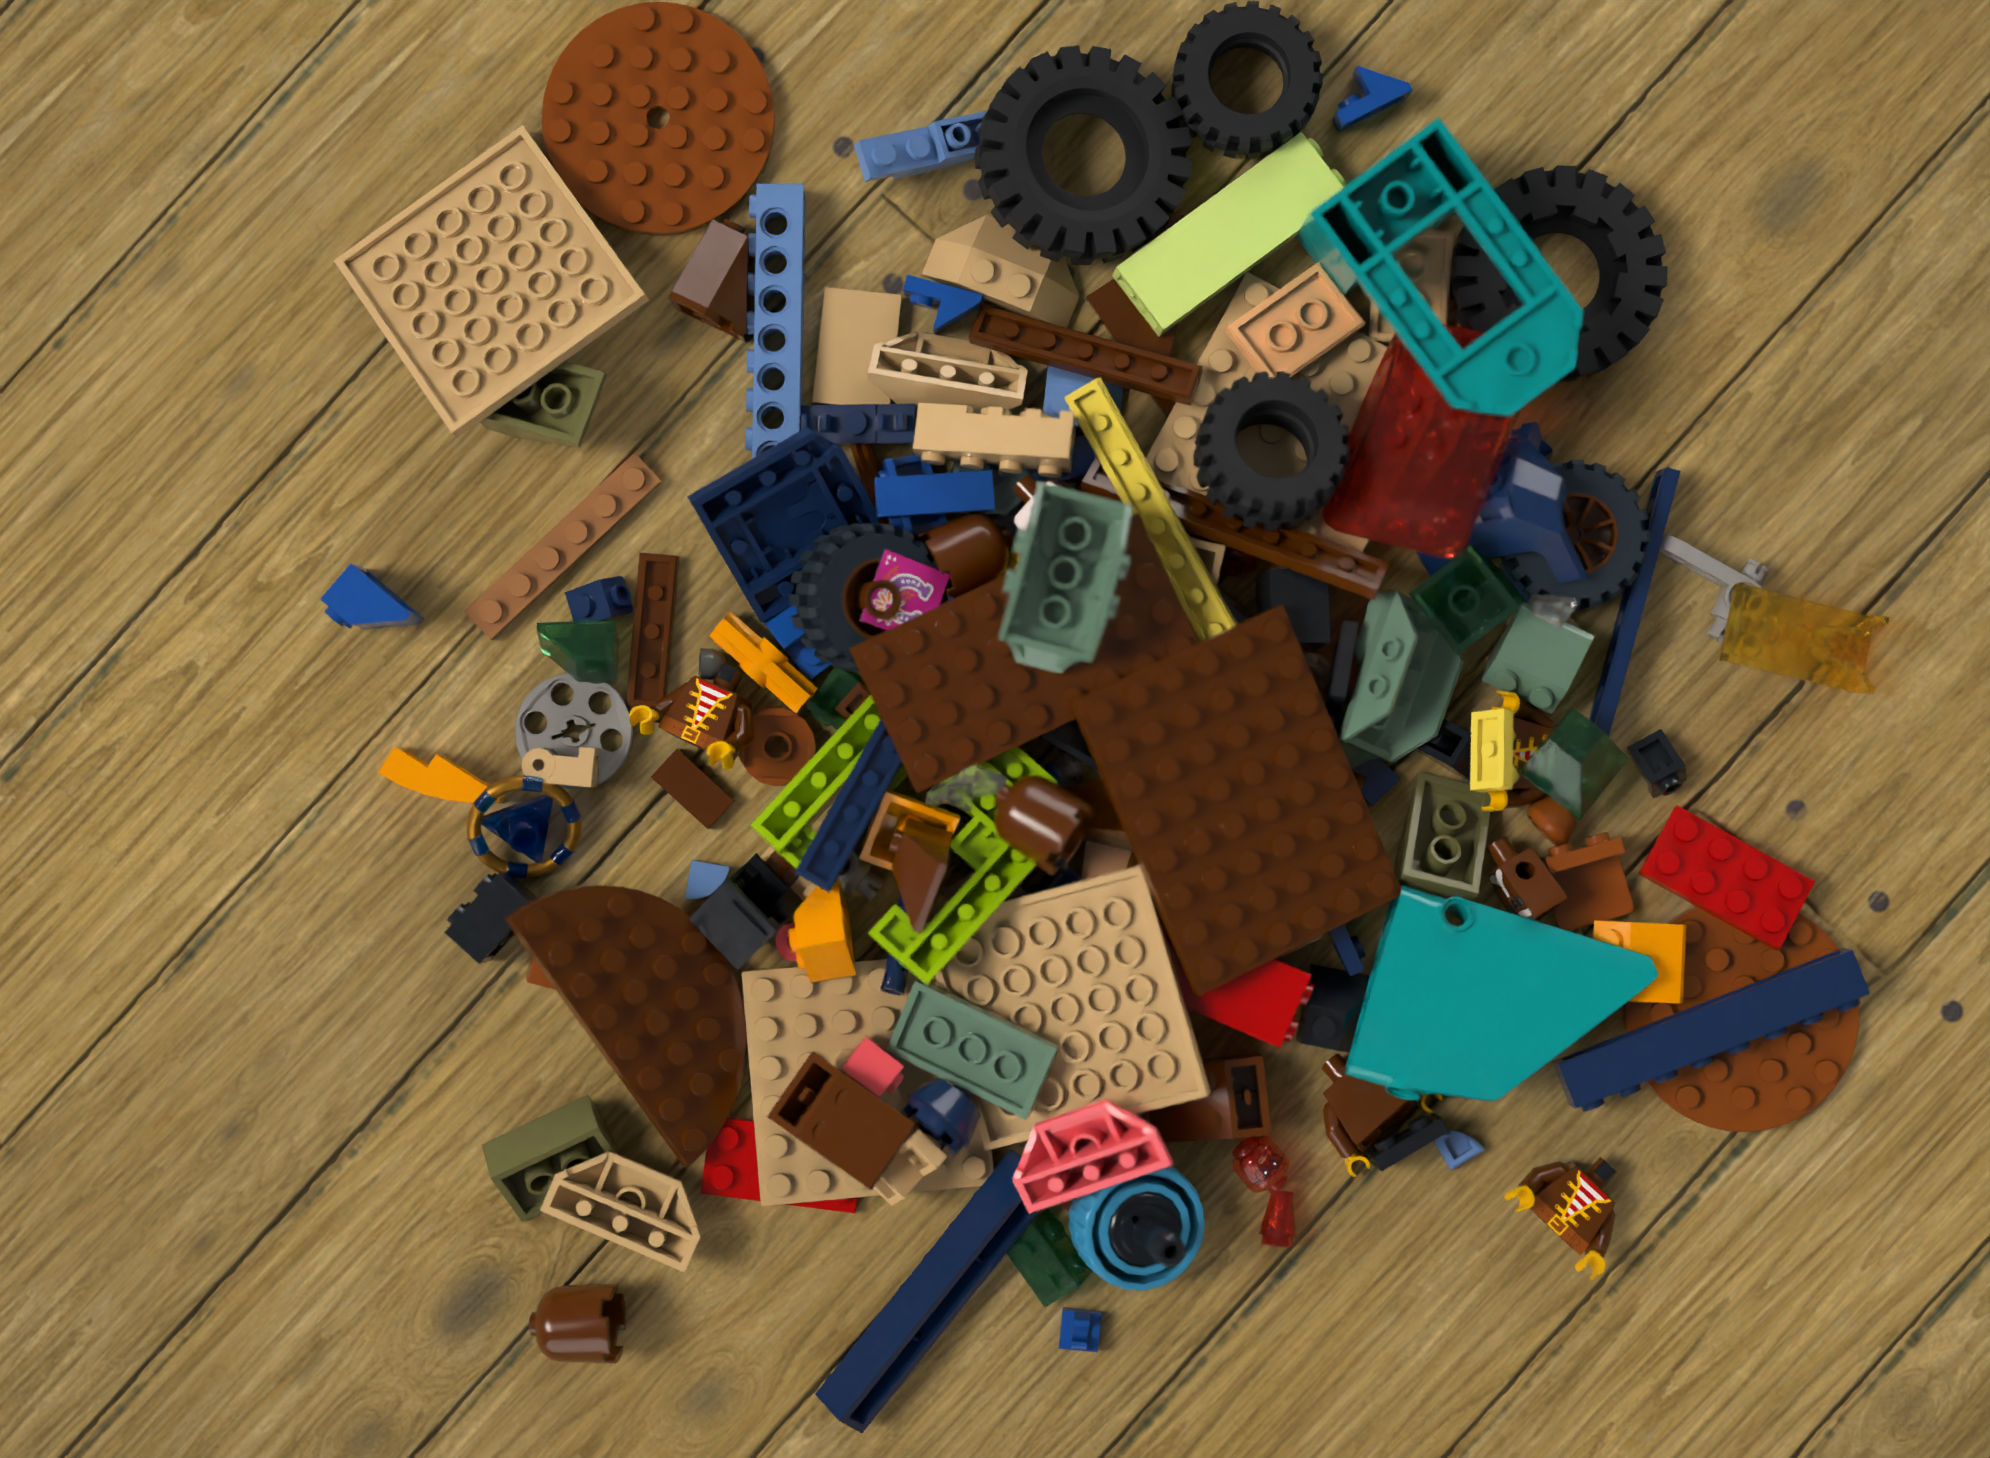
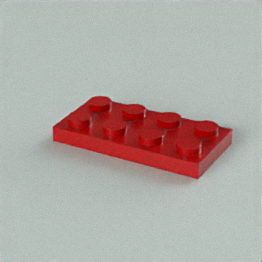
M1678 805L1672 809L1638 872L1640 876L1776 951L1781 948L1815 883L1814 880Z
M727 1117L719 1133L706 1149L700 1194L761 1201L754 1120ZM857 1198L785 1205L855 1214Z

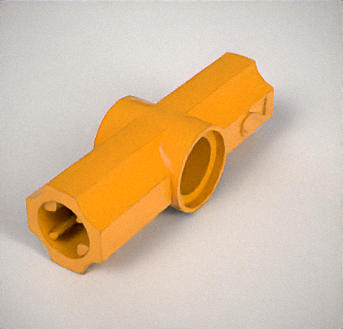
M733 612L724 617L709 635L719 647L740 663L738 666L762 688L767 687L796 714L819 690L814 686V683L788 662L790 660L765 637L761 638Z

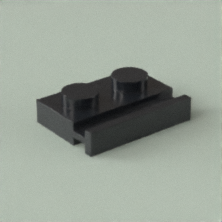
M1428 1113L1423 1114L1412 1120L1408 1124L1409 1127L1396 1135L1394 1133L1389 1134L1374 1144L1375 1147L1367 1153L1374 1165L1382 1172L1448 1133L1449 1130L1442 1118L1437 1114L1435 1115V1113L1430 1115Z

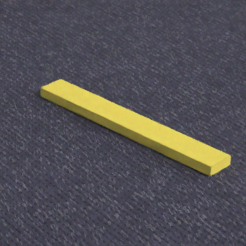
M1101 377L1065 396L1064 398L1071 411H1074L1078 424L1122 503L1132 506L1131 516L1139 513L1199 642L1236 625V620Z

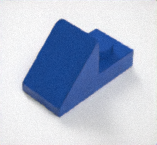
M1357 66L1353 72V77L1364 97L1360 99L1359 95L1355 94L1341 101L1337 105L1339 110L1335 112L1332 120L1340 133L1407 99L1412 92V88L1408 82Z
M907 275L903 288L904 296L910 297L909 302L911 304L924 308H932L933 303L939 305L933 328L934 335L980 309L983 301V294Z
M789 606L765 620L764 623L802 673L811 681L831 666L832 663L822 662L814 656L816 649L806 648L800 639L801 635L805 632L803 629L794 628L791 618L797 614L796 606Z

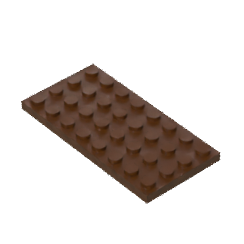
M1139 513L1130 517L1123 554L1130 557L1124 580L1117 579L1113 595L1119 596L1116 614L1113 620L1106 619L1092 663L1081 660L1072 664L1060 674L1015 662L1011 647L1006 641L998 639L1009 593L1002 592L1006 575L849 648L916 793L1076 719L1070 705L1071 701L1198 643Z

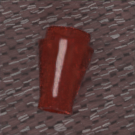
M1270 1190V1198L1258 1233L1262 1235L1261 1245L1284 1248L1293 1247V1239H1297L1293 1206L1294 1192Z

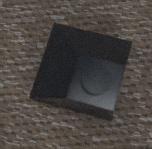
M1311 964L1309 982L1314 984L1307 1004L1302 1007L1296 1040L1301 1044L1350 1052L1370 975L1357 973L1349 976L1345 970Z

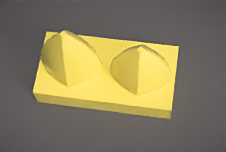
M1503 708L1471 712L1470 790L1487 792L1512 789V786L1520 778L1513 765V741L1516 738V734L1513 730L1512 710Z

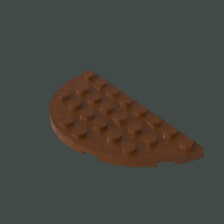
M605 885L576 886L571 889L541 896L521 906L504 919L683 1166L690 1167L712 1143L727 1120L736 1100L745 1065L747 1037L743 1002L736 979L726 958L689 920V915L675 905L640 890Z

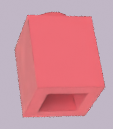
M867 1035L864 1036L842 1065L844 1071L879 1098L885 1091L891 1095L905 1077L900 1073L904 1067L903 1063Z

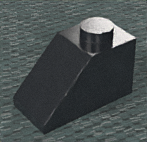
M1443 719L1438 735L1415 750L1445 769L1470 781L1471 732Z

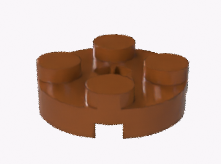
M770 708L761 711L753 717L754 737L738 755L747 772L759 782L772 786L788 785L816 754V739L808 722L798 714L784 708ZM774 736L784 737L782 742L787 741L788 751L782 752L781 758L776 759L771 757L772 751L767 752L766 745L774 741Z

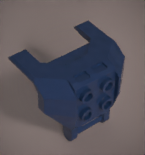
M1537 422L1524 423L1518 429L1477 436L1475 433L1461 435L1456 452L1439 469L1416 502L1410 522L1416 553L1442 601L1469 597V592L1455 566L1456 563L1535 551L1544 555L1557 583L1588 578L1564 528L1562 510L1568 489L1562 477L1539 452L1541 431Z

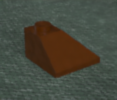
M907 817L903 830L895 829L888 851L894 853L891 868L914 932L921 934L947 866L952 832Z

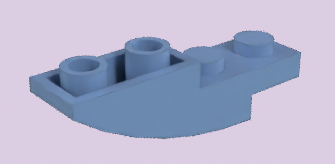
M987 111L934 121L927 127L859 140L854 144L864 181L869 182L893 177L894 180L974 159L975 149L980 142V138L977 137L978 131Z

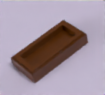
M678 748L651 776L653 780L707 829H710L735 802L730 795Z

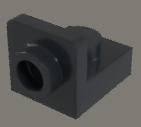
M1662 729L1627 747L1628 755L1646 780L1649 793L1653 798L1661 794L1666 796L1676 792L1682 787L1683 782L1687 780L1686 766Z

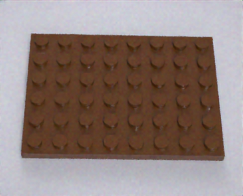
M1277 605L1070 702L1195 995L1200 996L1400 896L1401 886L1283 605Z

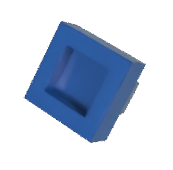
M1062 1307L1059 1349L1098 1353L1101 1311Z

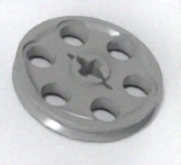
M567 673L551 677L537 685L527 695L518 711L515 723V740L520 757L523 760L524 755L534 748L552 749L557 755L578 757L579 747L600 748L597 785L618 772L630 753L633 741V726H630L629 708L626 707V702L611 685L596 677L580 673ZM561 683L570 685L574 692L573 700L565 706L555 703L552 697L553 689ZM605 692L611 698V708L605 714H596L591 709L590 700L594 694ZM533 712H541L546 716L547 727L542 733L533 734L526 727V719ZM574 721L578 726L585 727L596 724L595 727L584 730L585 732L579 734L580 741L576 743L570 737L553 739V736L563 734L564 731L570 728L569 722ZM609 729L618 730L623 737L622 746L614 752L606 750L601 743L603 733ZM558 784L563 789L580 790L590 788Z

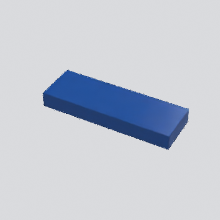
M992 470L878 477L874 479L877 519L995 510Z

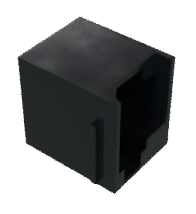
M1270 568L1256 578L1257 615L1277 605H1283L1299 644L1312 643V651H1317L1331 642L1330 633L1333 631V627H1330L1329 583L1288 568Z
M756 853L730 878L726 879L689 920L738 970L794 916V912L804 901Z

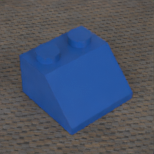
M352 563L349 564L320 598L328 606L324 612L340 626L343 627L345 625L350 629L352 626L370 629L419 625L424 620L420 614L366 568Z

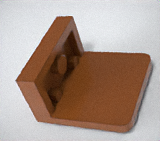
M1603 832L1586 837L1587 844L1572 848L1571 843L1568 842L1547 848L1549 855L1539 857L1568 897L1553 910L1559 929L1569 931L1594 924V920L1612 919L1629 914L1633 910L1632 899L1619 854L1626 853L1621 837H1609L1608 832Z

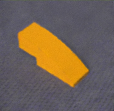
M394 746L378 771L382 776L401 786L424 795L449 801L504 803L507 798L505 794L497 799L493 798L486 791V788L490 786L489 784L440 754H436L430 764H427L404 748Z

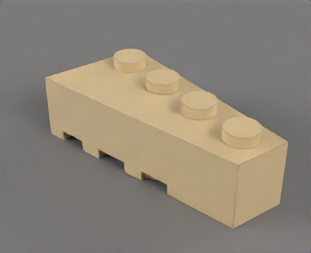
M919 403L913 450L915 456L922 457L921 462L926 464L944 465L945 460L960 461L961 467L969 469H983L984 464L998 465L999 470L1006 473L1019 474L1025 468L1038 470V475L1060 478L1062 473L1071 474L1076 434L1074 411L1060 410L1059 418H1052L1050 415L1044 414L1042 409H1026L1025 412L1020 413V416H1012V412L1003 407L991 406L981 408V414L973 413V407L968 405Z

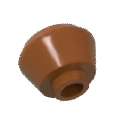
M1548 796L1531 803L1528 806L1527 817L1546 839L1557 846L1568 843L1577 824L1573 816L1578 812L1563 796H1560L1557 800L1553 796Z

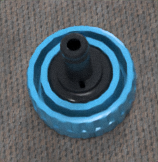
M1169 1166L1074 1198L1069 1210L1068 1225L1073 1246L1078 1251L1082 1260L1095 1274L1113 1286H1119L1125 1290L1146 1291L1171 1282L1189 1267L1201 1246L1205 1220L1203 1204L1200 1202V1196L1196 1189L1178 1170Z

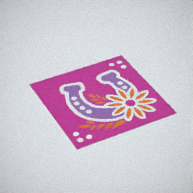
M885 549L874 581L888 580L897 586L901 594L900 608L896 614L887 619L874 618L864 608L861 621L889 630L940 606L949 574H942L937 569ZM882 587L874 590L871 595L872 606L878 611L887 610L892 604V594L890 591Z

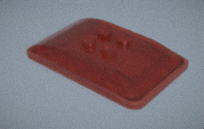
M1443 324L1462 351L1486 334L1485 332ZM1394 333L1350 432V438L1346 444L1351 448L1350 459L1334 496L1327 506L1323 508L1322 514L1325 523L1336 532L1441 558L1457 556L1464 550L1469 541L1521 408L1509 417L1452 409L1396 333Z

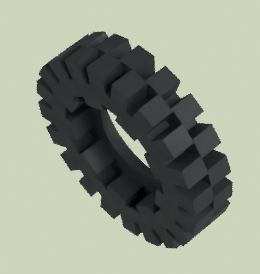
M1079 45L1060 47L1055 56L1050 57L1047 51L1030 59L1024 69L1019 67L1006 79L1000 91L998 90L982 119L977 137L980 138V142L975 149V169H981L982 172L978 184L983 199L991 198L995 205L990 213L1001 228L1009 224L1016 231L1012 239L1026 249L1032 243L1042 248L1040 256L1058 262L1062 256L1071 257V265H1091L1095 259L1102 258L1104 264L1122 258L1129 250L1132 252L1136 251L1146 244L1168 221L1186 191L1182 189L1183 185L1190 178L1192 159L1186 158V152L1192 144L1189 128H1180L1178 123L1183 113L1176 98L1173 97L1166 101L1161 92L1167 85L1154 72L1147 78L1138 73L1142 63L1125 54L1119 62L1110 59L1112 49L1092 46L1088 54L1081 53ZM1089 114L1099 117L1109 123L1119 134L1125 149V167L1119 181L1108 191L1095 196L1074 195L1060 188L1048 175L1042 158L1044 138L1051 126L1066 116Z
M1556 165L1550 171H1544L1543 167L1525 171L1519 178L1514 180L1510 178L1494 189V192L1531 241L1551 233L1571 235L1589 247L1598 263L1599 284L1591 302L1582 309L1583 318L1578 336L1576 366L1555 383L1575 381L1583 376L1590 377L1607 369L1636 347L1650 331L1648 327L1651 322L1658 317L1664 299L1660 298L1662 289L1667 286L1668 266H1662L1661 257L1666 253L1661 234L1654 235L1651 225L1655 220L1645 205L1638 208L1631 201L1635 194L1621 183L1616 187L1606 182L1608 176L1589 169L1586 174L1576 172V166ZM1464 225L1458 235L1460 236L1458 243L1453 248L1451 264L1453 275L1450 281L1451 299H1456L1458 309L1455 311L1461 328L1462 330L1468 328L1474 337L1470 341L1473 343L1524 304Z

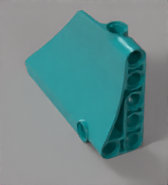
M1401 885L1400 896L1391 900L1386 913L1348 1056L1345 1075L1386 1086L1385 1091L1405 1100H1419L1421 1094H1442L1490 1102L1497 1101L1649 986L1658 977V972L1649 956L1472 902L1462 897L1446 899ZM1445 913L1457 915L1461 925L1453 926L1446 920Z

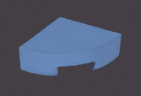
M691 860L685 899H699L714 893L727 879L731 867Z
M1449 1130L1448 1133L1433 1141L1450 1170L1484 1151L1483 1147L1474 1138L1456 1130Z

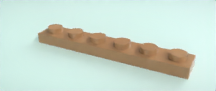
M634 452L464 612L489 639L493 640L653 492L662 481Z

